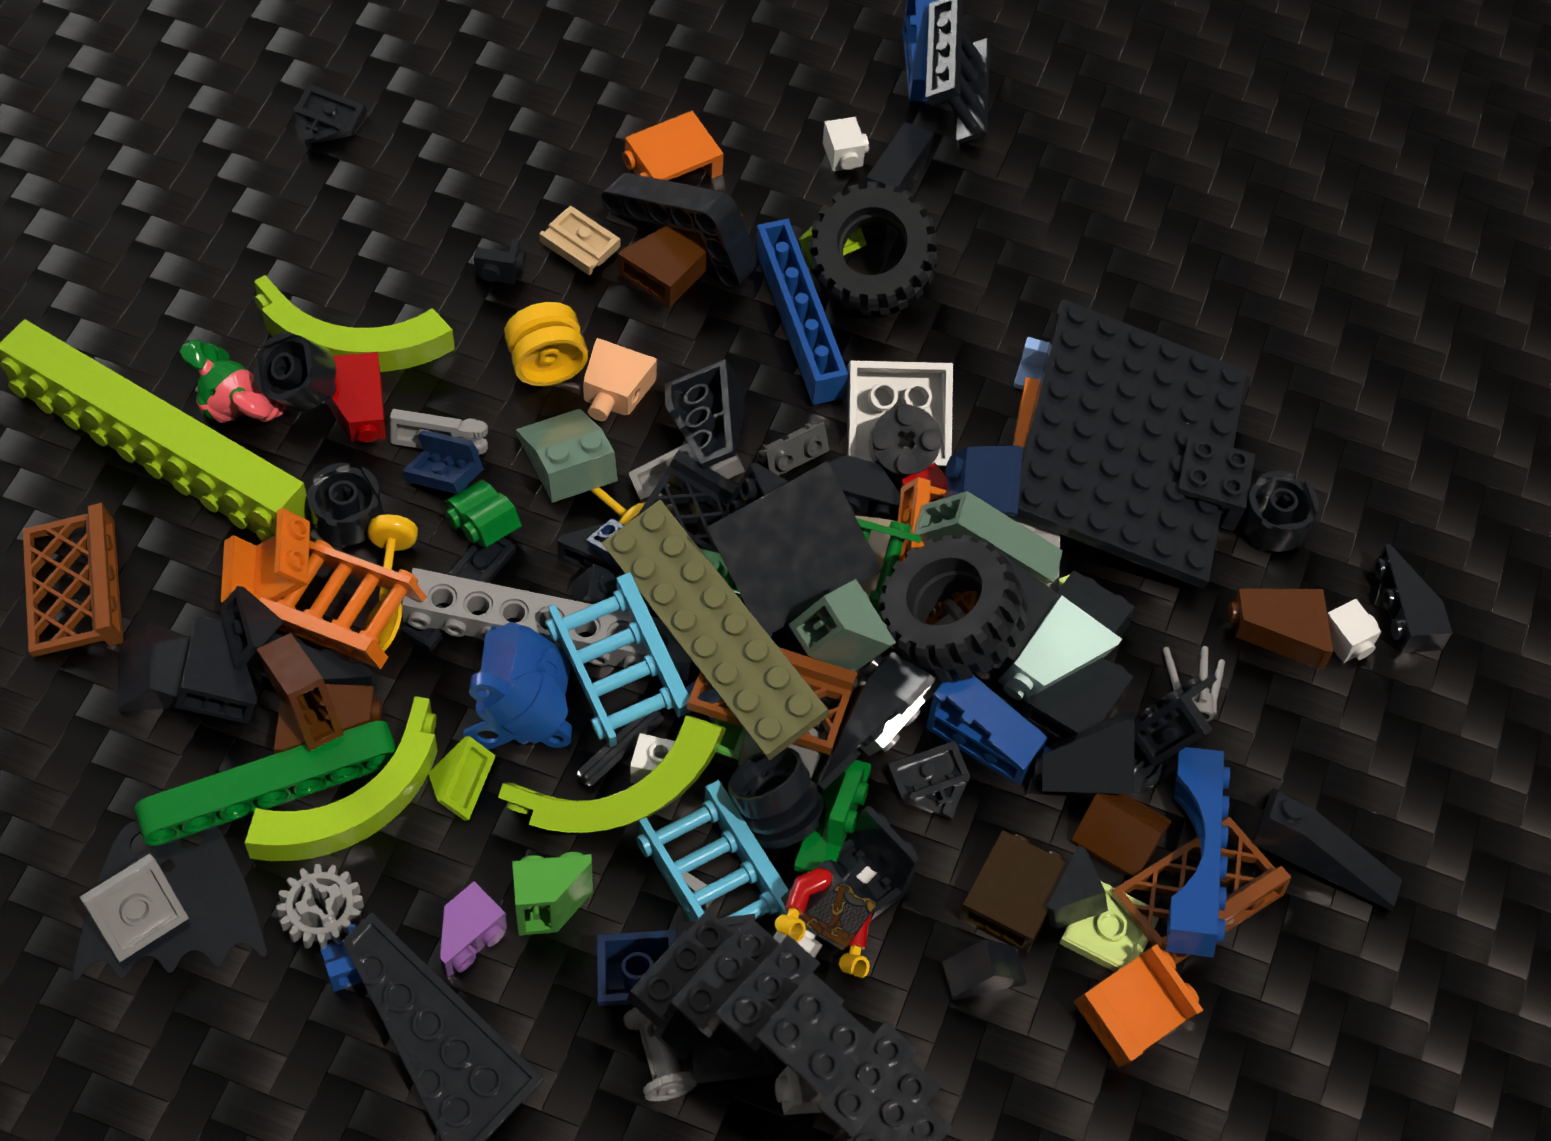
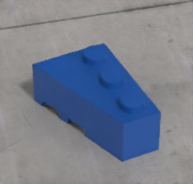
M907 0L903 25V42L909 101H928L926 98L929 3L938 0Z
M974 675L973 678L962 681L959 677H954L952 682L943 681L933 695L926 729L949 743L956 740L960 750L1020 786L1036 763V757L1041 756L1047 736Z

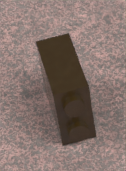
M1002 830L963 903L959 920L1008 945L1016 946L1018 950L1028 954L1048 915L1047 906L1069 863L1053 851H1044L1031 845L1025 837L1019 834H1009Z

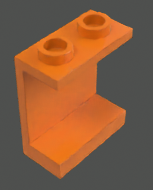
M693 111L625 137V152L622 153L623 161L629 170L633 169L636 175L668 181L700 167L704 168L711 179L723 175L724 154Z
M281 508L277 510L276 535L257 546L235 535L224 540L221 603H224L237 586L245 587L257 599H260L262 596L269 600L277 601L278 598L281 599L307 585L310 521Z
M1158 944L1073 1001L1118 1068L1133 1061L1143 1053L1142 1051L1186 1020L1203 1011L1198 1003L1199 997L1191 985L1183 982L1175 970L1176 964L1173 958L1166 951L1161 950Z

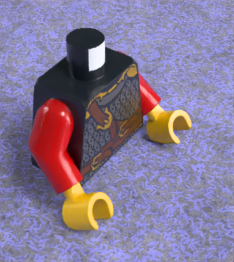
M860 856L848 870L833 860H826L815 870L798 876L792 888L781 897L785 910L788 913L787 915H780L776 919L775 928L778 932L785 934V937L789 935L796 942H799L804 937L805 931L808 930L842 951L846 947L850 948L849 953L844 954L839 960L840 969L844 973L853 974L856 977H866L870 964L868 959L860 954L861 950L866 948L870 920L873 910L877 905V900L867 883L878 873L877 868L866 857Z

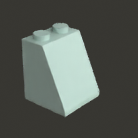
M1061 596L1015 662L998 679V682L1004 686L1003 690L1009 696L1016 700L1022 699L1027 702L1030 696L1037 694L1098 659L1104 658L1120 643L1122 638Z

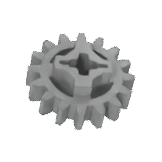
M316 864L312 874H308L304 868L300 869L301 879L297 881L289 877L287 883L290 891L281 890L279 892L280 900L283 903L277 905V912L279 917H283L280 920L283 931L290 930L289 935L293 942L303 937L304 946L308 949L314 941H319L321 949H326L327 940L333 939L337 945L342 944L340 934L344 932L349 935L348 926L352 925L351 922L359 923L362 921V915L358 909L364 907L362 896H358L361 893L358 882L351 883L348 871L338 876L335 865H331L328 872H322L320 864ZM304 893L302 900L297 902L300 896ZM314 898L325 907L327 915L323 913L322 909L318 908ZM344 911L342 916L337 920L339 913Z

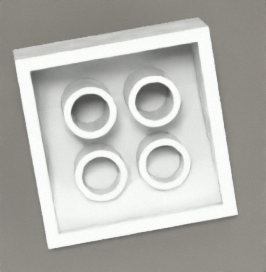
M850 361L847 366L848 455L873 462L869 451V436L873 425L889 409L909 404L925 410L937 422L942 436V443L939 454L933 463H936L938 466H946L949 457L952 456L953 363ZM898 434L900 442L897 445L901 449L906 446L911 449L912 447L909 444L911 438L908 435L902 437Z

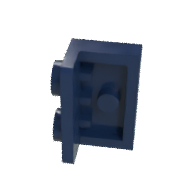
M422 430L418 437L424 450L402 472L406 482L459 494L484 468L479 458L478 450L472 441Z

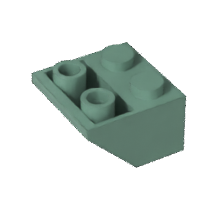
M856 579L823 596L789 624L808 656L855 672L896 643L888 631L887 625L881 620L871 604L867 593L861 588Z

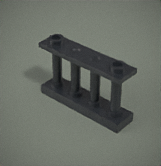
M938 0L929 3L926 98L931 105L947 100L957 114L956 141L961 144L988 135L990 42L987 38L972 42L962 28V0Z

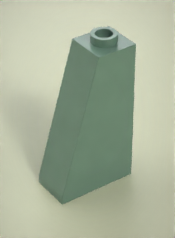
M968 491L922 505L913 533L922 536V542L930 539L940 541L943 540V536L956 535L957 539H961L962 535L974 536L978 542L986 540L994 544L997 550H1001L1005 556L1044 584L1055 581L1063 550Z

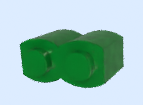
M479 480L462 490L459 494H455L445 500L448 507L445 515L450 525L455 530L460 528L471 543L477 542L484 548L522 526L512 502L503 494L497 493L484 480Z

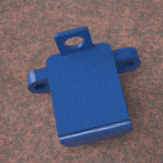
M509 622L501 627L492 626L489 632L485 634L481 671L472 675L469 688L470 696L477 700V714L484 721L464 729L463 736L472 737L488 750L513 739L521 744L529 742L536 744L541 741L545 745L554 748L568 746L571 743L572 726L565 721L568 714L565 694L570 674V661L564 651L528 626ZM481 731H492L495 732L498 735V737L494 739H486L480 737L477 733Z

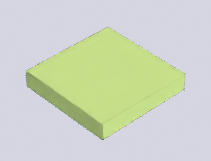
M1101 881L1106 892L1108 911L1068 925L1060 944L1116 972L1143 953L1148 939L1111 896L1114 887ZM1126 894L1133 904L1149 907V905ZM1156 916L1152 918L1153 928H1155L1159 920Z

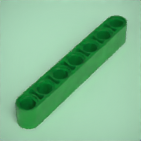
M385 721L369 722L343 731L344 735L311 751L304 744L146 797L134 806L144 843L150 846H158L254 814L256 808L268 809L380 771L387 765L397 750L390 728Z

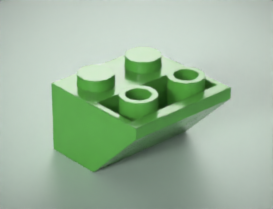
M568 852L555 858H543L533 855L524 857L521 861H512L519 936L558 932L593 893L591 854L583 855L579 852Z

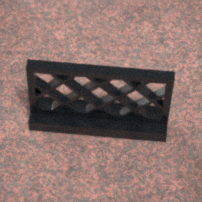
M678 450L638 515L658 500H661L685 531L684 524L697 523L701 535H693L688 531L686 532L700 549L719 553L708 532L706 522L719 521L727 516L725 506L738 485L709 467L703 468L700 462ZM667 483L684 494L671 495ZM698 502L710 508L714 512L702 513L698 505ZM688 503L692 514L680 515L675 504Z

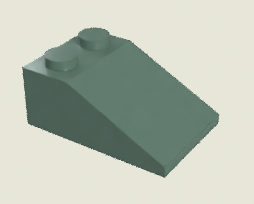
M581 409L516 429V435L552 503L618 481L615 452L603 430Z

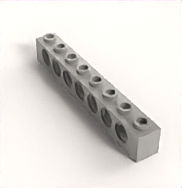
M413 568L411 574L419 580L417 584L427 597L421 602L405 596L402 602L403 623H409L417 629L438 628L452 636L461 637L467 635L481 638L483 641H485V634L489 632L492 626L501 627L509 623L508 619L519 618L521 621L516 622L517 624L532 628L561 648L566 654L560 639L553 641L549 631L543 628V626H546L545 621L550 619L548 607L555 604L561 618L593 604ZM440 603H447L450 605L446 608L436 607V605ZM477 610L486 612L483 615L472 614V612ZM617 610L568 631L576 650H579L628 629V624L632 623L628 611L621 612ZM652 617L680 678L688 681L692 664L691 658L660 618ZM582 632L591 633L592 636L581 637L578 634ZM633 642L589 662L598 666L608 664L626 669L644 661L643 657L648 654L643 643L636 644Z

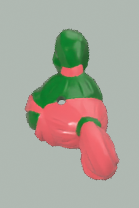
M194 339L186 341L181 346L180 354L183 361L200 373L196 403L200 411L208 419L216 420L219 423H227V421H235L239 416L245 414L253 419L267 422L283 415L287 411L285 405L271 400L261 393L255 384L254 374L240 363L229 360L230 357L227 351L213 344Z

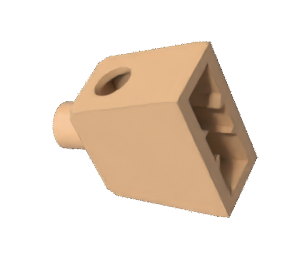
M597 338L583 382L584 400L591 404L588 409L589 415L597 421H606L611 411L624 416L629 415L654 384L657 377V359Z

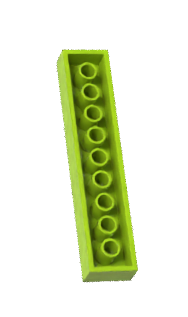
M24 319L0 342V365L6 372L9 380L8 386L13 393L21 398L28 397L48 414L53 412L60 416L72 429L78 430L80 428L85 431L99 445H108L117 450L118 454L130 463L135 461L142 465L154 478H164L172 483L174 488L185 496L190 494L199 499L208 510L221 512L238 528H247L256 533L262 542L276 535L277 510L281 508L310 521V523L312 522L306 490L302 481Z

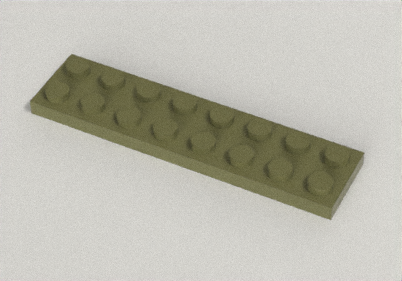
M658 500L602 542L605 549L625 574L631 573L640 594L769 761L831 715L826 706L661 500Z

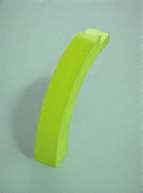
M266 275L254 281L257 293L254 300L262 312L265 329L272 336L291 332L329 349L332 356L378 352L381 372L402 370L422 365L455 350L453 330L433 308L415 318L390 326L377 328L344 327L321 321L304 313L294 306Z
M415 696L405 732L395 754L376 777L353 794L331 804L308 810L273 811L256 808L245 840L250 859L294 861L328 855L368 838L399 815L424 784L438 752L435 734H433L436 726V714H432L430 699Z
M685 716L676 741L661 763L641 781L612 796L596 800L560 799L510 782L502 784L498 798L508 801L506 807L519 813L528 814L529 810L532 809L533 813L529 825L546 830L566 833H589L632 824L653 815L671 804L699 778L717 751L726 728L692 716Z

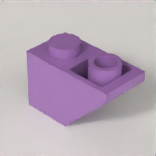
M475 881L444 906L440 961L442 972L447 978L456 971L460 973L466 970L474 962L479 951L486 945L491 947L501 940L507 928L505 912Z

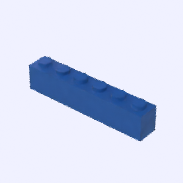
M789 219L757 225L755 251L812 404L816 405L845 398L848 372Z

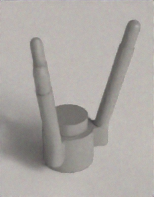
M1207 646L1201 648L1199 673L1201 680L1208 677ZM1164 647L1163 654L1175 691L1180 688L1181 684L1170 649ZM1223 659L1218 661L1214 675L1217 681L1212 684L1211 692L1209 688H1205L1191 698L1207 722L1213 719V715L1217 714V698L1225 666Z

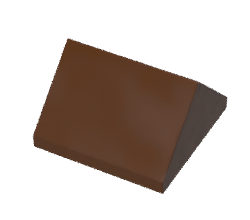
M1097 793L1070 843L1077 847L1078 845L1085 847L1090 855L1132 878L1142 872L1172 821L1126 794Z

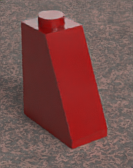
M378 352L333 356L336 364V392L332 398L324 400L351 442L361 441L368 443L387 439Z

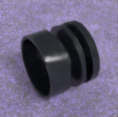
M787 747L770 761L763 752L753 755L735 770L728 783L729 794L736 807L745 816L746 824L752 830L758 843L765 848L788 847L802 841L819 827L827 812L823 796L819 793L816 783L811 780L809 770L800 754L793 748Z

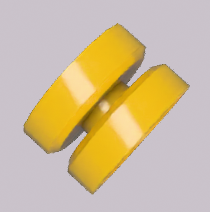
M543 302L528 306L511 317L504 328L505 339L508 349L512 354L515 373L524 383L532 386H549L561 383L579 373L588 361V350L584 338L580 334V325L576 313L571 307L562 303Z

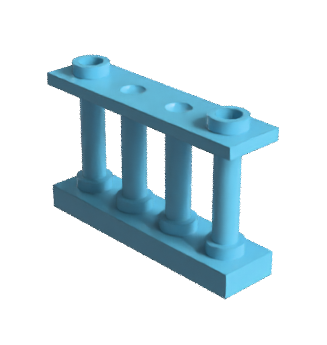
M630 572L616 578L617 590L613 592L614 596L561 618L554 604L548 607L550 619L545 621L552 640L557 641L560 639L594 712L595 718L591 719V723L598 739L606 738L610 748L617 745V737L614 730L664 707L667 710L673 708L677 717L691 712V710L686 709L689 700L686 688ZM619 609L621 612L628 611L632 623L628 624V629L576 650L568 631ZM630 643H643L648 654L643 657L644 661L594 683L591 682L583 665L584 663ZM649 674L652 677L658 675L663 685V688L659 689V694L607 716L599 696Z
M719 780L706 786L705 802L702 803L703 807L657 831L653 830L646 817L639 820V836L636 837V841L645 857L651 855L690 921H697L702 916L704 911L701 906L746 882L757 885L762 893L760 899L727 917L755 914V919L766 913L769 915L775 914L777 918L783 914L787 915L788 912L785 910L781 897L789 891ZM708 821L718 823L723 831L721 838L675 862L672 861L663 844ZM728 851L731 854L736 852L742 862L740 869L694 893L691 892L681 874L689 872Z

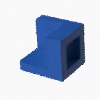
M356 924L348 926L349 934L356 928ZM341 940L342 944L340 945L334 942L328 944L326 949H321L333 992L362 983L343 944V940Z

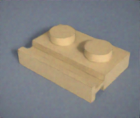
M571 205L549 224V228L545 232L542 230L539 233V239L542 244L588 275L593 273V269L597 265L600 266L620 248L619 237Z

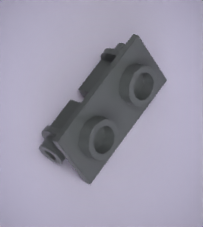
M821 422L813 425L807 423L803 428L787 435L788 439L786 440L780 438L768 445L764 444L761 446V450L757 452V457L762 464L767 463L768 470L778 476L830 451L825 423Z

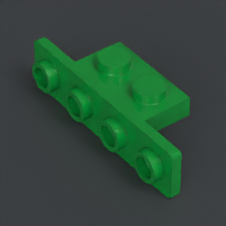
M855 760L822 791L821 795L827 807L825 818L819 827L803 840L794 863L795 871L804 874L815 870L826 860H833L837 863L847 834H853L858 819L857 807L858 805L863 806L869 787L867 780L871 772L870 763Z

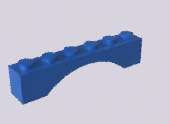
M1186 747L1178 752L1175 767L1174 799L1186 812L1195 828L1200 843L1201 861L1187 884L1171 898L1167 919L1166 952L1213 957L1216 942H1224L1226 920L1219 919V910H1225L1227 889L1226 887H1220V879L1226 878L1228 858L1227 856H1221V848L1226 849L1228 826L1222 825V818L1227 819L1229 796H1223V789H1228L1230 781V767L1224 766V751Z

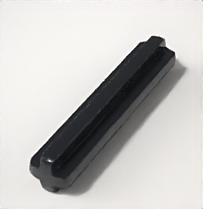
M661 709L626 724L616 734L617 745L610 748L608 743L604 744L576 770L578 780L585 786L592 787L636 746L640 733L648 735L664 720L663 711Z

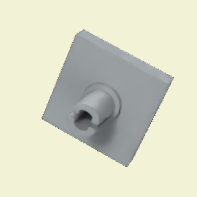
M148 854L80 896L81 901L119 962L189 919L151 854Z

